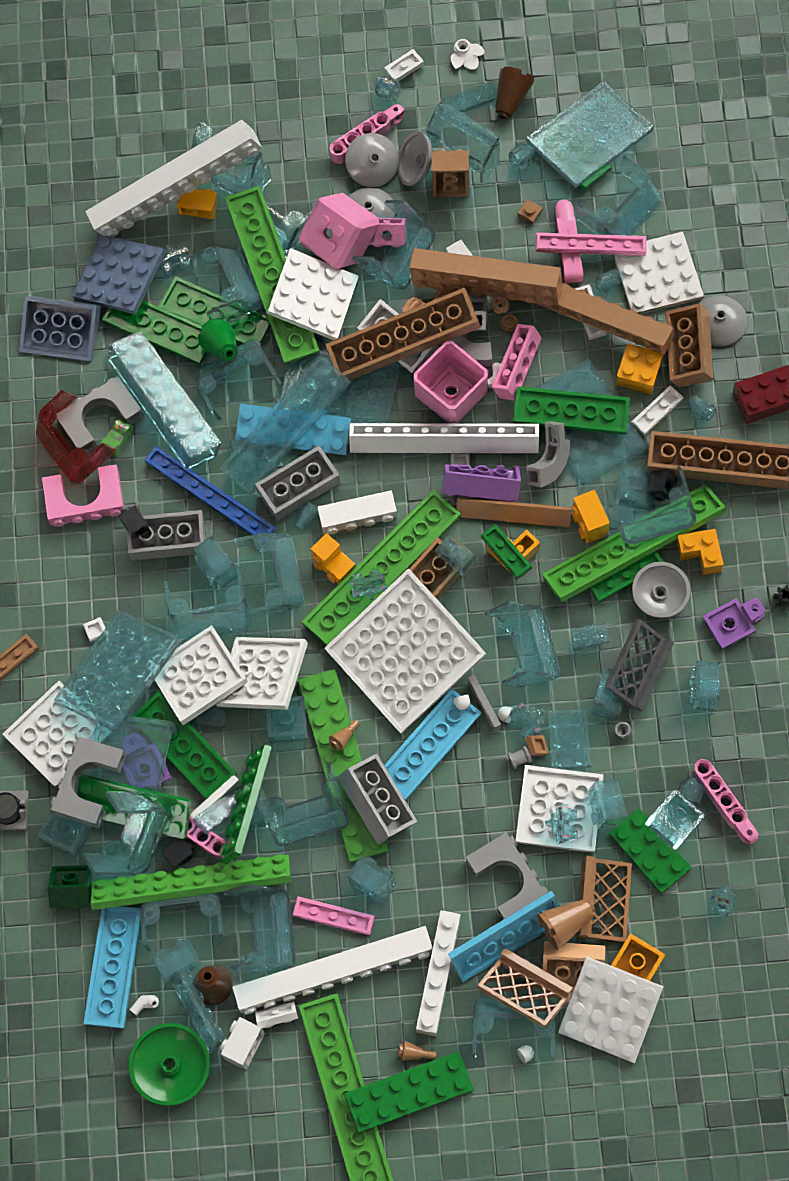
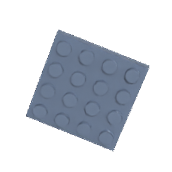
M102 235L72 297L78 301L136 314L166 252L163 248Z

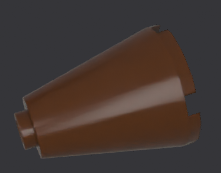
M504 66V68H501L495 108L499 118L507 120L514 115L534 84L535 79L532 75L527 73L525 76L521 74L522 70L514 67Z
M207 965L201 968L193 980V991L196 997L208 1005H219L231 995L233 989V980L230 973L219 965Z

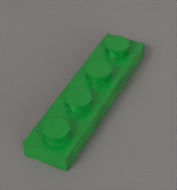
M655 551L589 587L598 603L633 585L635 576L643 567L654 562H663V560Z

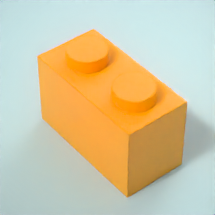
M196 188L190 193L181 195L177 202L178 213L214 220L219 201L217 192L211 189L201 190Z

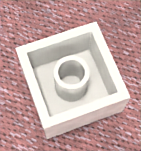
M239 1017L238 1021H234L229 1031L231 1035L228 1040L225 1039L220 1050L222 1051V1057L226 1061L247 1071L265 1033L261 1027Z

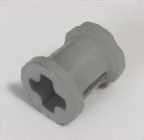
M526 746L517 752L507 753L514 770L521 764L532 762Z

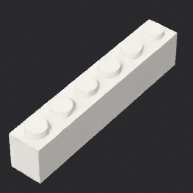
M440 911L416 1026L417 1033L437 1037L452 964L448 953L455 949L461 914Z

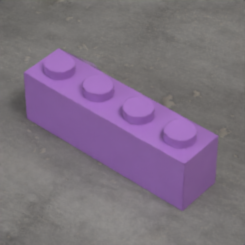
M445 465L442 493H446L449 496L463 495L467 498L480 497L485 500L497 499L506 502H518L521 486L519 466L505 469L504 466L496 465V469H489L486 465H478L474 469L469 465Z

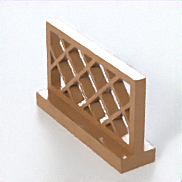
M586 856L582 860L579 900L591 901L593 905L599 901L606 911L599 917L593 912L595 920L592 922L591 919L577 932L576 938L625 943L627 938L632 863L596 859L593 856ZM596 864L604 865L609 872L601 877L596 872ZM617 867L626 868V876L621 880L613 871ZM610 873L618 882L612 888L603 880ZM599 882L607 890L601 897L594 891L595 885ZM619 884L625 890V894L620 900L612 891ZM608 893L616 901L610 908L602 900ZM617 904L623 909V916L619 919L611 911ZM607 912L615 921L608 928L600 920ZM596 921L604 929L601 934L591 933L592 924ZM617 924L622 930L621 937L613 936L609 929Z
M506 948L501 952V958L477 985V989L544 1029L565 1004H569L573 993V987ZM503 966L509 970V974L498 975L497 970ZM521 977L525 979L526 984L515 985L514 978ZM511 979L512 986L501 987L499 980ZM497 981L498 988H488L485 985L487 982ZM538 987L542 989L543 994L532 995L530 988ZM528 989L529 996L518 997L516 990ZM513 991L515 998L507 999L503 997L502 992ZM555 997L560 1000L558 1004L549 1005L547 998ZM544 999L546 1006L535 1007L533 1000ZM530 1001L532 1008L524 1009L520 1007L519 1002ZM547 1011L548 1016L545 1020L537 1017L536 1012Z

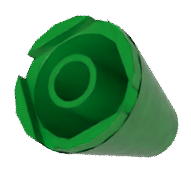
M217 318L209 320L202 325L200 334L198 333V342L205 352L224 361L233 360L237 356L238 351L232 326L227 321Z

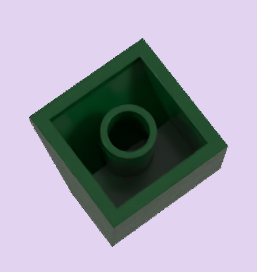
M92 865L52 866L47 887L50 908L90 907Z

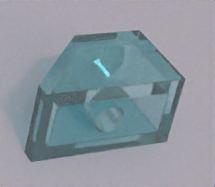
M449 537L434 550L461 576L475 564V555L462 543Z

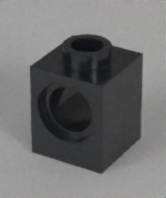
M668 470L652 471L647 492L657 501L673 499L678 478Z
M135 505L124 509L119 515L121 523L133 540L150 530L147 522Z
M181 838L162 851L175 870L181 868L195 857L192 852L194 847L188 840L184 842Z

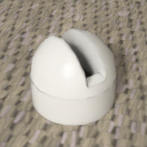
M469 695L453 699L455 706L460 710H465L470 705Z
M507 706L501 707L498 710L499 719L509 723L513 717L514 709Z
M524 1045L517 1049V1054L523 1063L529 1062L534 1057L533 1048L529 1045Z

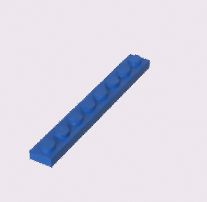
M155 446L145 458V463L263 544L275 532L276 528L159 447Z

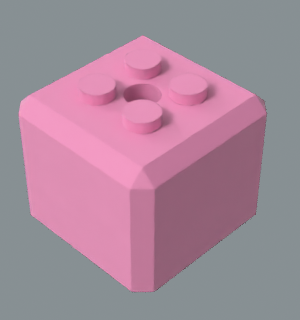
M344 193L318 198L299 235L300 244L335 269L360 262L379 226L378 217ZM328 228L333 232L332 238H329L326 234Z
M446 341L414 373L415 396L448 424H457L488 393L487 369L453 341ZM454 388L457 392L454 395H448L446 390Z

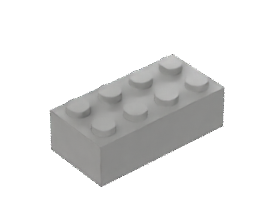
M317 446L255 484L258 495L277 522L341 482L339 473L321 447Z
M202 510L143 516L150 530L134 540L127 531L128 554L131 561L207 553L205 522Z
M377 754L346 769L337 777L377 845L407 830L418 822Z

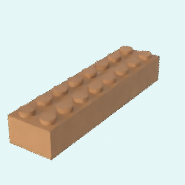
M417 248L413 250L409 267L413 286L418 288L428 287L438 291L450 290L453 292L465 288L468 293L475 296L486 295L491 298H507L511 301L538 302L548 306L559 304L562 290L560 267Z
M462 288L326 344L338 379L345 383L481 328L469 294L465 288Z
M651 431L646 474L651 475L652 471L668 470L677 478L789 489V445Z

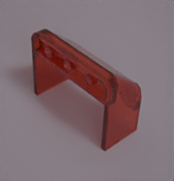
M61 390L39 411L36 436L67 478L72 482L81 483L117 449L114 446L101 443L90 454L83 448H76L72 451L53 426V423L57 419V413L68 407L77 396Z

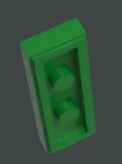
M496 524L481 535L482 540L517 580L532 569V565Z

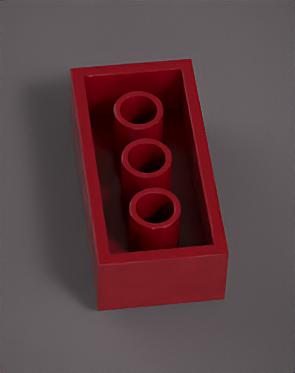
M789 365L734 383L733 394L746 424L789 410Z

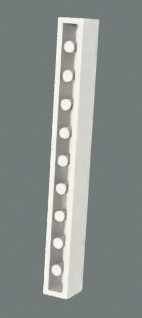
M350 423V453H539V424Z
M426 926L233 986V991L239 1011L251 1014L257 1011L256 1008L262 1006L270 1008L276 1005L275 1002L281 1000L289 1002L300 994L308 996L315 993L314 990L319 988L327 990L334 987L335 983H349L357 976H361V978L368 977L373 974V971L379 969L380 972L391 969L392 965L398 963L400 966L406 965L411 962V959L417 957L419 960L425 959L430 956L433 948Z

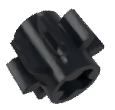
M788 585L783 589L778 587V594L775 593L773 595V598L777 599L775 606L779 605L783 610L789 606V599L782 598V596L789 597Z

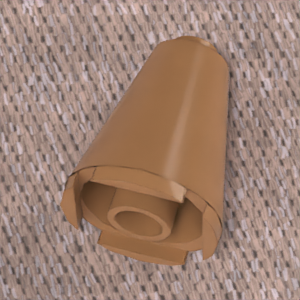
M582 899L542 911L537 914V919L541 928L544 927L545 935L555 949H559L594 917L593 912H595V908L591 901Z

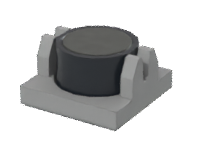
M0 791V831H27L29 791Z

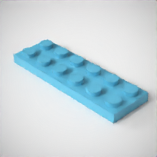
M240 404L235 441L307 451L320 446L324 453L347 456L352 418Z
M453 689L446 694L384 765L405 801L482 715V712L471 703L465 710L458 709L453 699L461 695Z
M550 891L448 953L460 980L465 982L496 963L501 958V952L505 948L514 952L544 934L546 931L544 927L541 928L537 914L559 907L553 892Z
M118 906L101 909L84 1025L125 1029L143 911L140 908Z

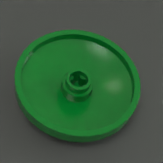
M176 1023L160 1024L144 1032L135 1042L129 1057V1074L134 1087L146 1100L160 1106H178L192 1100L206 1085L211 1069L209 1050L203 1039L191 1028Z

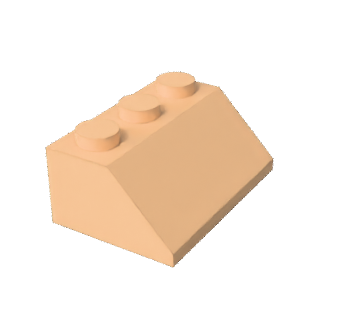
M544 941L542 970L573 987L574 991L587 956L605 963V946L565 943L561 948L555 949L550 942Z

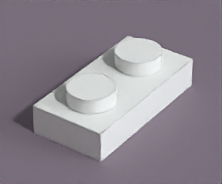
M412 49L384 67L389 77L394 78L392 81H400L422 67L424 61Z
M294 1001L255 1012L257 1025L261 1028H270L275 1024L288 1023L298 1019Z

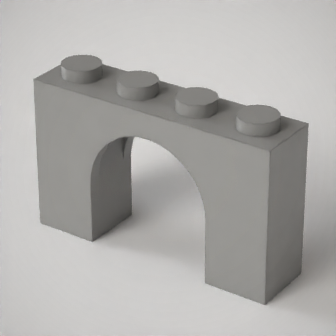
M118 376L108 379L104 385L92 389L88 395L76 399L72 405L60 409L55 415L57 422L81 456L97 447L94 438L84 425L85 417L91 409L101 405L111 406L130 425L144 417L142 409Z
M79 736L78 741H75L73 744L72 757L66 762L64 778L59 780L57 796H54L51 801V810L55 815L99 829L106 810L103 805L78 797L75 791L76 780L84 770L91 767H100L120 773L127 755L124 750Z
M507 833L466 856V863L476 878L498 865H509L521 874L523 887L519 894L497 907V912L502 920L548 893L545 886L541 887L537 881L539 877L534 869L530 870L527 866L529 862L524 853L518 852L516 848L518 844L514 837H509Z

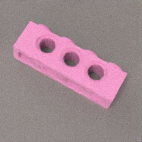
M378 218L379 226L369 245L374 247L391 245L395 248L405 246L407 239L406 218ZM383 231H389L391 236L384 235Z
M517 324L492 385L493 390L500 399L516 401L517 386L522 387L541 341V336L534 326Z

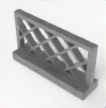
M636 619L605 687L626 703L625 706L629 709L643 711L674 642L663 638L641 619ZM642 627L644 636L639 638L638 630ZM654 637L655 641L651 647L650 638ZM644 640L646 650L641 651L640 641ZM632 644H635L636 653L631 655L630 647ZM647 653L646 661L643 664L642 655ZM637 657L638 667L633 668L632 658ZM624 661H627L628 670L623 672L622 665ZM639 670V676L635 681L634 672ZM629 674L630 684L625 685L624 675ZM616 678H619V688L613 686ZM631 687V693L627 697L626 689Z

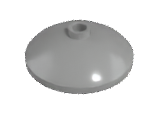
M416 131L408 135L400 148L397 172L399 179L404 185L415 186L426 177L430 169L432 145L428 136L423 132Z
M366 133L355 138L347 148L345 165L349 175L355 182L365 187L376 188L387 184L395 176L399 165V156L395 146L388 138L376 133ZM375 155L377 157V161H373L371 156Z
M372 187L361 188L348 196L378 218H396L395 203L383 190Z
M721 295L711 296L700 302L709 311L712 347H728L737 343L743 337L748 320L746 312L740 303L730 297ZM718 314H722L724 317L720 318Z
M654 562L646 565L637 573L632 585V595L638 608L645 614L660 619L670 618L680 613L687 605L690 597V584L685 573L677 566L667 562ZM661 591L663 596H658L657 592Z

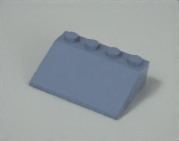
M25 296L19 352L92 361L100 324L101 305Z

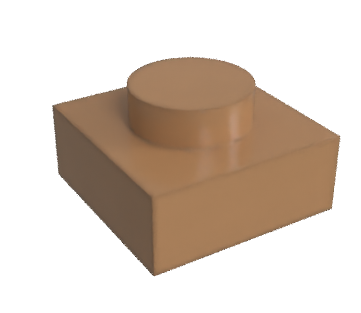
M527 199L518 211V217L534 224L542 213L543 207Z
M530 735L525 738L531 757L549 754L544 735Z

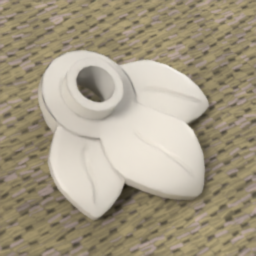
M460 39L454 45L451 63L455 69L464 65L469 70H476L479 64L478 57L485 54V51L479 44H470L468 40Z

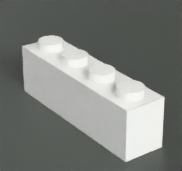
M392 490L318 506L323 534L327 533L329 535L335 534L340 530H354L358 526H372L376 522H390L397 518Z

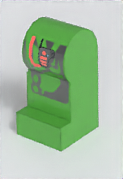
M117 419L106 438H103L100 442L102 450L117 458L132 432V425Z

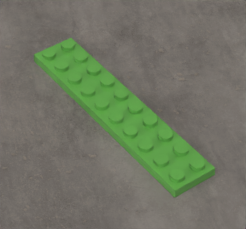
M256 186L227 196L225 200L267 314L286 257L260 186ZM267 314L285 365L320 353L313 332Z
M705 484L542 574L543 579L558 599L564 602L678 539V535L687 534L727 512L726 507Z
M432 490L302 621V624L327 646L385 591V587L387 589L409 569L436 538H440L460 518L461 513L436 491Z
M332 669L298 679L350 863L388 853L386 841L377 845L337 778L346 769L361 762L362 759L354 732L343 751H336L329 744V736L345 727L347 728L351 724L336 670Z
M278 854L266 858L257 857L251 860H237L227 865L217 863L209 866L199 865L194 868H179L173 871H158L156 873L138 874L130 877L121 876L109 880L100 879L92 882L91 907L92 910L289 883L291 882L289 854Z
M336 993L299 1005L350 1181H393L378 1127L358 1133L344 1093L363 1087L365 1084L338 994Z

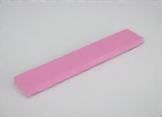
M536 233V252L646 256V236Z

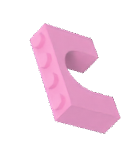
M117 465L98 468L100 493L95 501L85 506H76L66 500L64 481L61 474L43 477L47 517L50 525L60 527L70 522L81 523L87 519L99 520L104 516H119L125 508Z

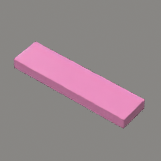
M297 897L292 915L303 920L370 936L375 919L373 915L302 897Z

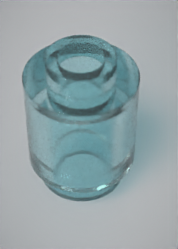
M611 269L597 276L595 285L599 291L606 293L620 286L624 278L619 269Z

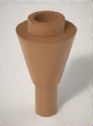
M354 720L347 728L345 727L329 736L330 746L336 751H343L352 733L360 726L359 722Z
M407 1041L399 1044L398 1056L401 1057V1061L422 1058L435 1060L436 1052L423 1050Z

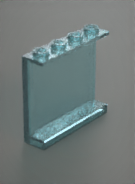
M99 712L93 741L124 750L127 756L120 773L100 767H91L86 769L85 775L164 793L160 786L171 733H176L178 726L172 721Z

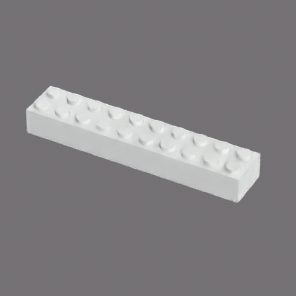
M240 120L85 212L95 231L103 236L115 237L121 230L128 229L135 222L149 217V214L163 209L169 202L177 201L181 195L194 191L200 184L208 183L212 177L225 173L231 166L239 165L248 156L256 155L262 149V146L254 130L243 120Z

